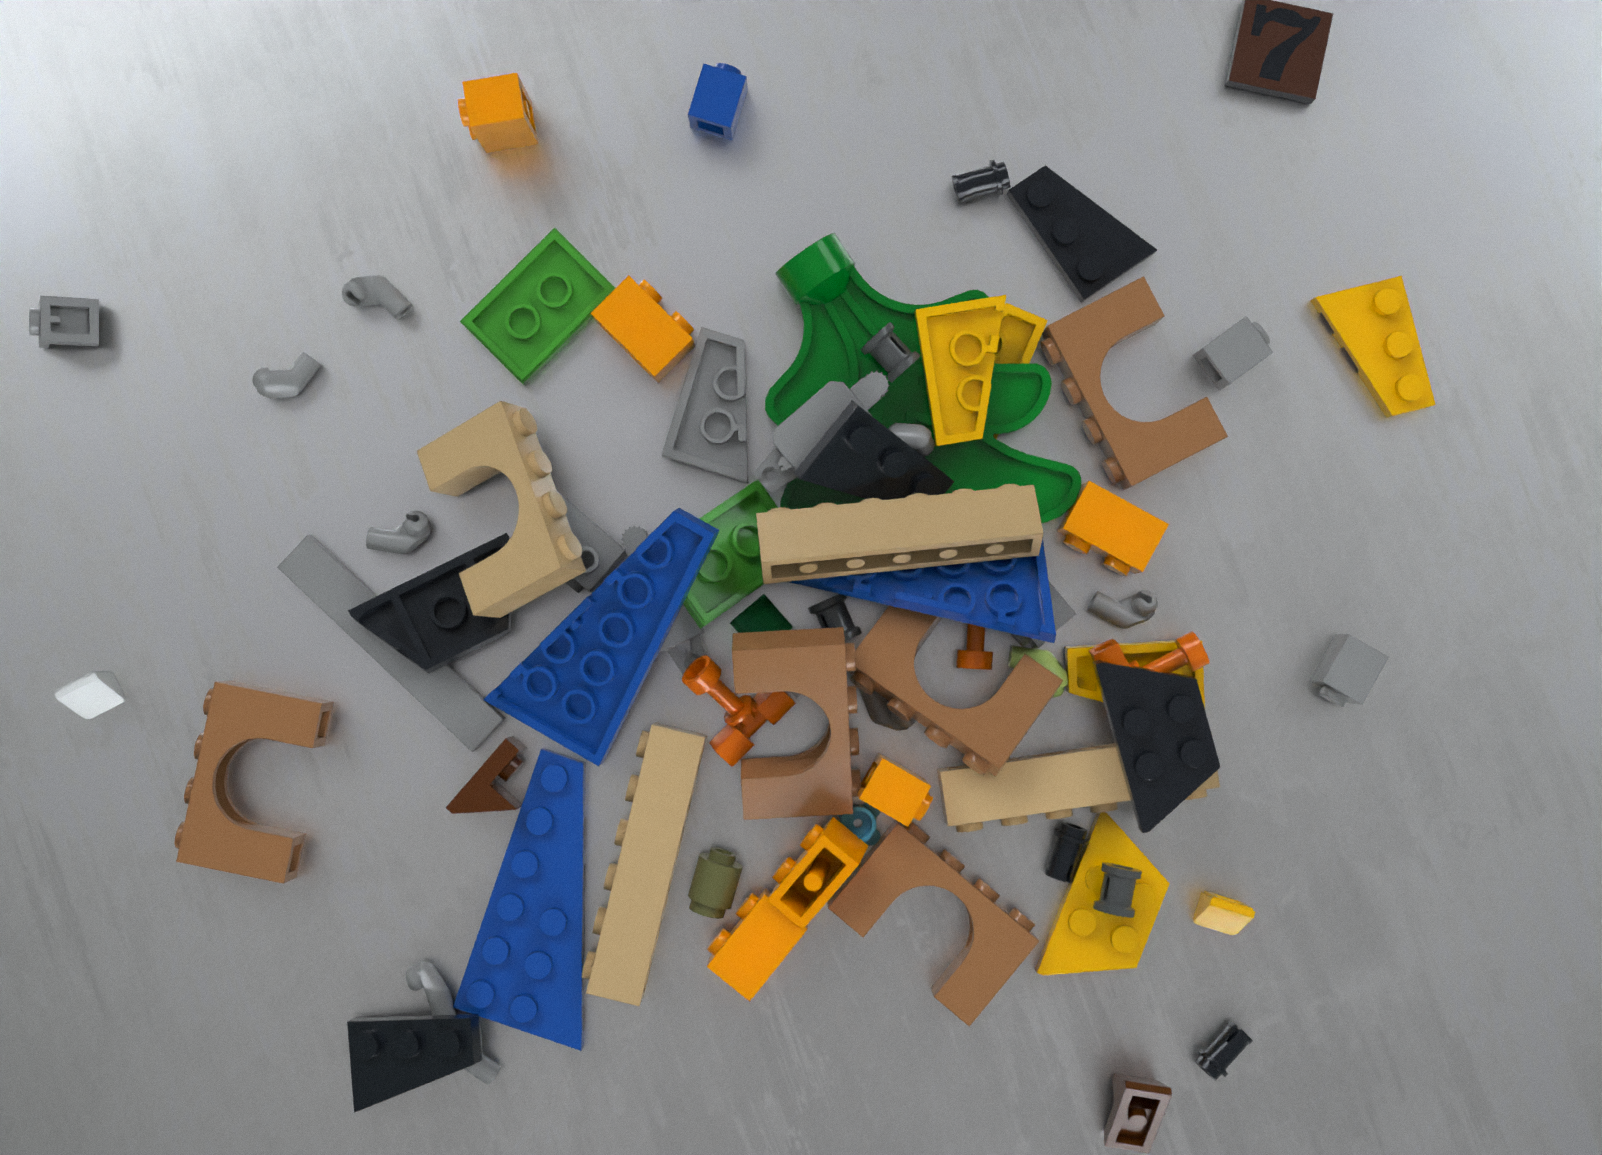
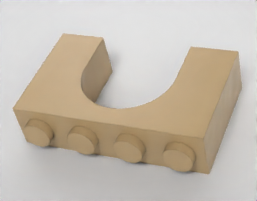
M504 401L497 402L417 450L431 492L458 497L500 473H504L509 478L516 490L519 514L515 530L509 541L498 552L459 573L473 615L495 618L505 616L586 572L581 558V544L571 531L566 517V503L556 490L551 476V462L542 451L536 435V421L527 408Z

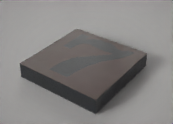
M1243 0L1225 86L1311 104L1316 99L1333 13L1273 0Z

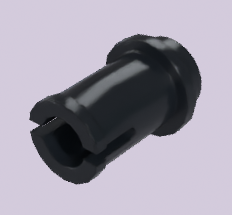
M990 160L989 166L951 176L959 204L997 192L998 196L1003 195L1004 189L1011 187L1004 161L995 163V160Z
M1061 822L1060 828L1054 829L1053 834L1057 838L1048 866L1044 872L1047 876L1063 882H1073V875L1083 845L1087 846L1089 840L1086 838L1087 829L1068 822Z
M1229 1021L1227 1026L1205 1050L1200 1048L1197 1051L1200 1056L1195 1060V1063L1216 1081L1221 1075L1223 1077L1228 1075L1226 1069L1253 1040L1242 1029L1239 1030L1235 1023Z

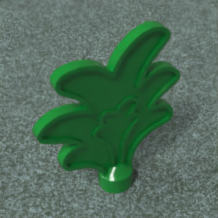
M835 233L819 239L790 259L775 273L794 303L800 306L803 316L804 333L800 350L794 362L767 393L765 411L768 417L779 426L830 381L844 382L850 389L861 378H865L866 374L869 375L871 371L873 373L876 371L878 373L882 372V375H886L887 379L888 373L870 354L864 355L860 349L884 326L891 322L895 326L893 332L911 352L916 351L920 357L892 383L888 381V385H890L887 388L888 392L868 411L887 428L894 423L921 424L931 431V436L934 439L914 311L915 309L988 298V296L979 290H969L943 301L924 305L906 304L892 300L877 292L862 278L855 268V262ZM994 363L983 439L935 446L933 451L925 456V458L955 481L945 494L952 493L958 489H972L974 491L997 489L1005 484H1017L1019 486L1034 485L1041 523H1046L1062 516L1075 503L1081 488L1079 471L1071 465L1029 455L1011 448L995 439L993 435L1010 433L1031 423L1041 413L1048 401L1052 386L1051 377L1048 370L1037 363ZM797 477L786 485L780 500V507L792 510L811 508L821 503L841 505L859 503L864 498L807 482Z

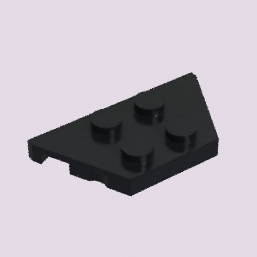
M505 533L348 610V612L356 622L429 674L511 633V612L501 618L473 615L459 573L498 552L510 538Z
M1102 660L1093 661V667L1138 828L1142 833H1147L1220 768L1197 679L1192 676L1175 673L1168 674L1142 667L1112 664Z

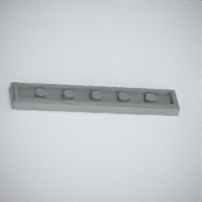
M307 535L277 567L472 752L506 719L491 704L484 701V697L449 664L428 674L356 622L350 616L348 610L376 597V595L312 535Z

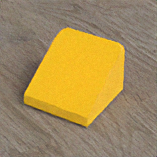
M1204 890V892L1200 893L1193 922L1196 925L1229 935H1236L1254 918L1255 911L1252 907L1241 901Z

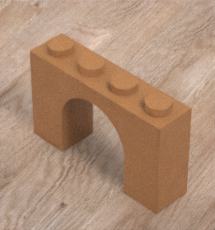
M1144 276L1048 325L1042 333L1044 340L1040 342L1048 362L1052 366L1057 364L1065 380L1061 381V386L1067 399L1072 405L1078 403L1086 418L1082 421V427L1086 436L1093 445L1099 443L1106 457L1102 464L1107 476L1114 485L1120 483L1123 490L1228 437L1208 397L1164 419L1153 422H1138L1128 419L1119 414L1105 398L1101 387L1100 374L1107 352L1118 343L1157 324L1165 316Z
M889 605L855 650L856 671H848L852 674L849 678L850 681L869 695L876 691L889 701L887 707L901 719L909 722L911 718H914L926 727L925 735L939 746L947 748L950 744L963 753L962 761L975 772L985 775L988 771L996 777L1057 692L1063 680L1024 654L1000 689L985 703L965 709L944 706L934 701L925 693L917 680L914 669V660L917 652L941 621L942 617Z
M843 627L733 633L732 660L735 694L782 691L799 693L815 701L825 712L829 720L822 738L803 753L783 757L741 759V790L744 820L853 814L852 797H858V792L861 789L860 769H851V756L859 755L858 728H849V714L857 713L856 686H847V671H856L854 643H845Z
M234 681L214 682V687L207 692L203 705V712L207 715L204 733L199 734L194 746V758L198 760L195 776L191 777L188 781L184 793V802L188 804L185 822H181L175 835V848L179 849L176 862L283 884L297 878L306 833L263 825L246 818L235 807L229 795L227 784L228 771L238 751L257 738L308 748L325 746L334 705L333 701Z
M894 820L880 837L879 841L863 857L858 867L827 901L828 909L860 936L864 937L892 902L902 893L912 888L936 886L955 894L966 906L969 916V933L964 947L932 985L931 991L934 998L970 1027L1040 942L1031 932L1035 924L1017 908L1014 907L1008 913L997 904L996 900L1000 897V894L981 878L974 884L960 873L965 868V865L949 851L944 849L939 855L926 844L930 836L914 822L911 821L907 827Z

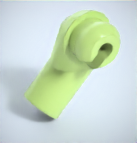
M1019 646L1010 647L1008 667L1015 668L1023 655L1026 654L1063 680L1052 698L1063 694L1065 686L1068 685V675L1050 651Z

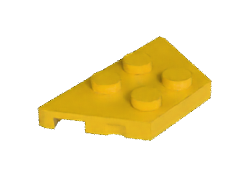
M1106 812L1096 813L1087 836L1089 843L1082 848L1073 875V882L1067 886L1035 967V971L1038 974L1044 976L1137 968L1170 883ZM1103 862L1123 865L1142 871L1141 879L1136 880L1131 905L1135 910L1133 918L1116 916L1093 908L1094 901L1100 898L1104 872L1101 870Z

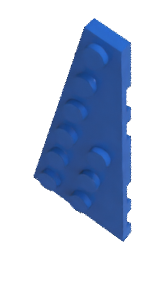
M681 508L674 510L618 568L603 580L604 582L586 597L483 700L593 764L600 766L606 760L720 530Z
M1043 538L1039 556L790 581V583L1055 643L1056 630Z
M542 748L453 1008L471 1014H479L480 1017L582 1051L584 1047V989L582 972L585 936L584 817L586 762Z

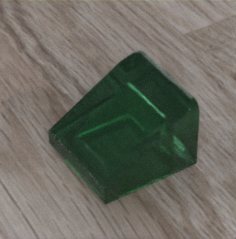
M765 594L760 596L730 622L738 633L782 631L793 628Z

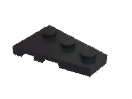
M1046 165L1009 189L1006 194L1081 303L1157 251L1155 247Z
M853 400L794 472L801 480L864 499H899L916 493H923L928 496L945 494L955 482Z
M479 1014L356 1017L347 1021L354 1113L470 1067L482 1060Z

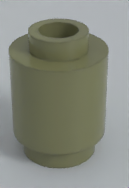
M711 847L709 853L699 854L688 897L691 899L690 910L702 916L721 919L724 918L726 909H731L743 865L736 861L737 855L734 852L723 848Z

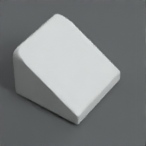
M92 671L57 689V692L54 693L57 700L85 719H92L125 701V695L114 673L110 671Z

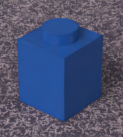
M703 63L688 112L690 128L733 141L748 92L747 76L741 75V71L738 68L729 64L716 63L714 67Z

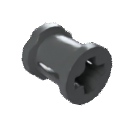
M889 322L860 350L864 355L870 354L888 373L887 379L892 383L920 355L916 351L911 352L893 332L895 326Z
M838 594L808 607L810 614L816 615L821 628L843 627L845 641L862 634L860 627L854 625L845 605L846 595Z
M1103 862L1101 870L1104 872L1100 898L1094 901L1093 908L1104 913L1133 918L1135 910L1131 905L1136 880L1141 879L1142 871L1123 865Z

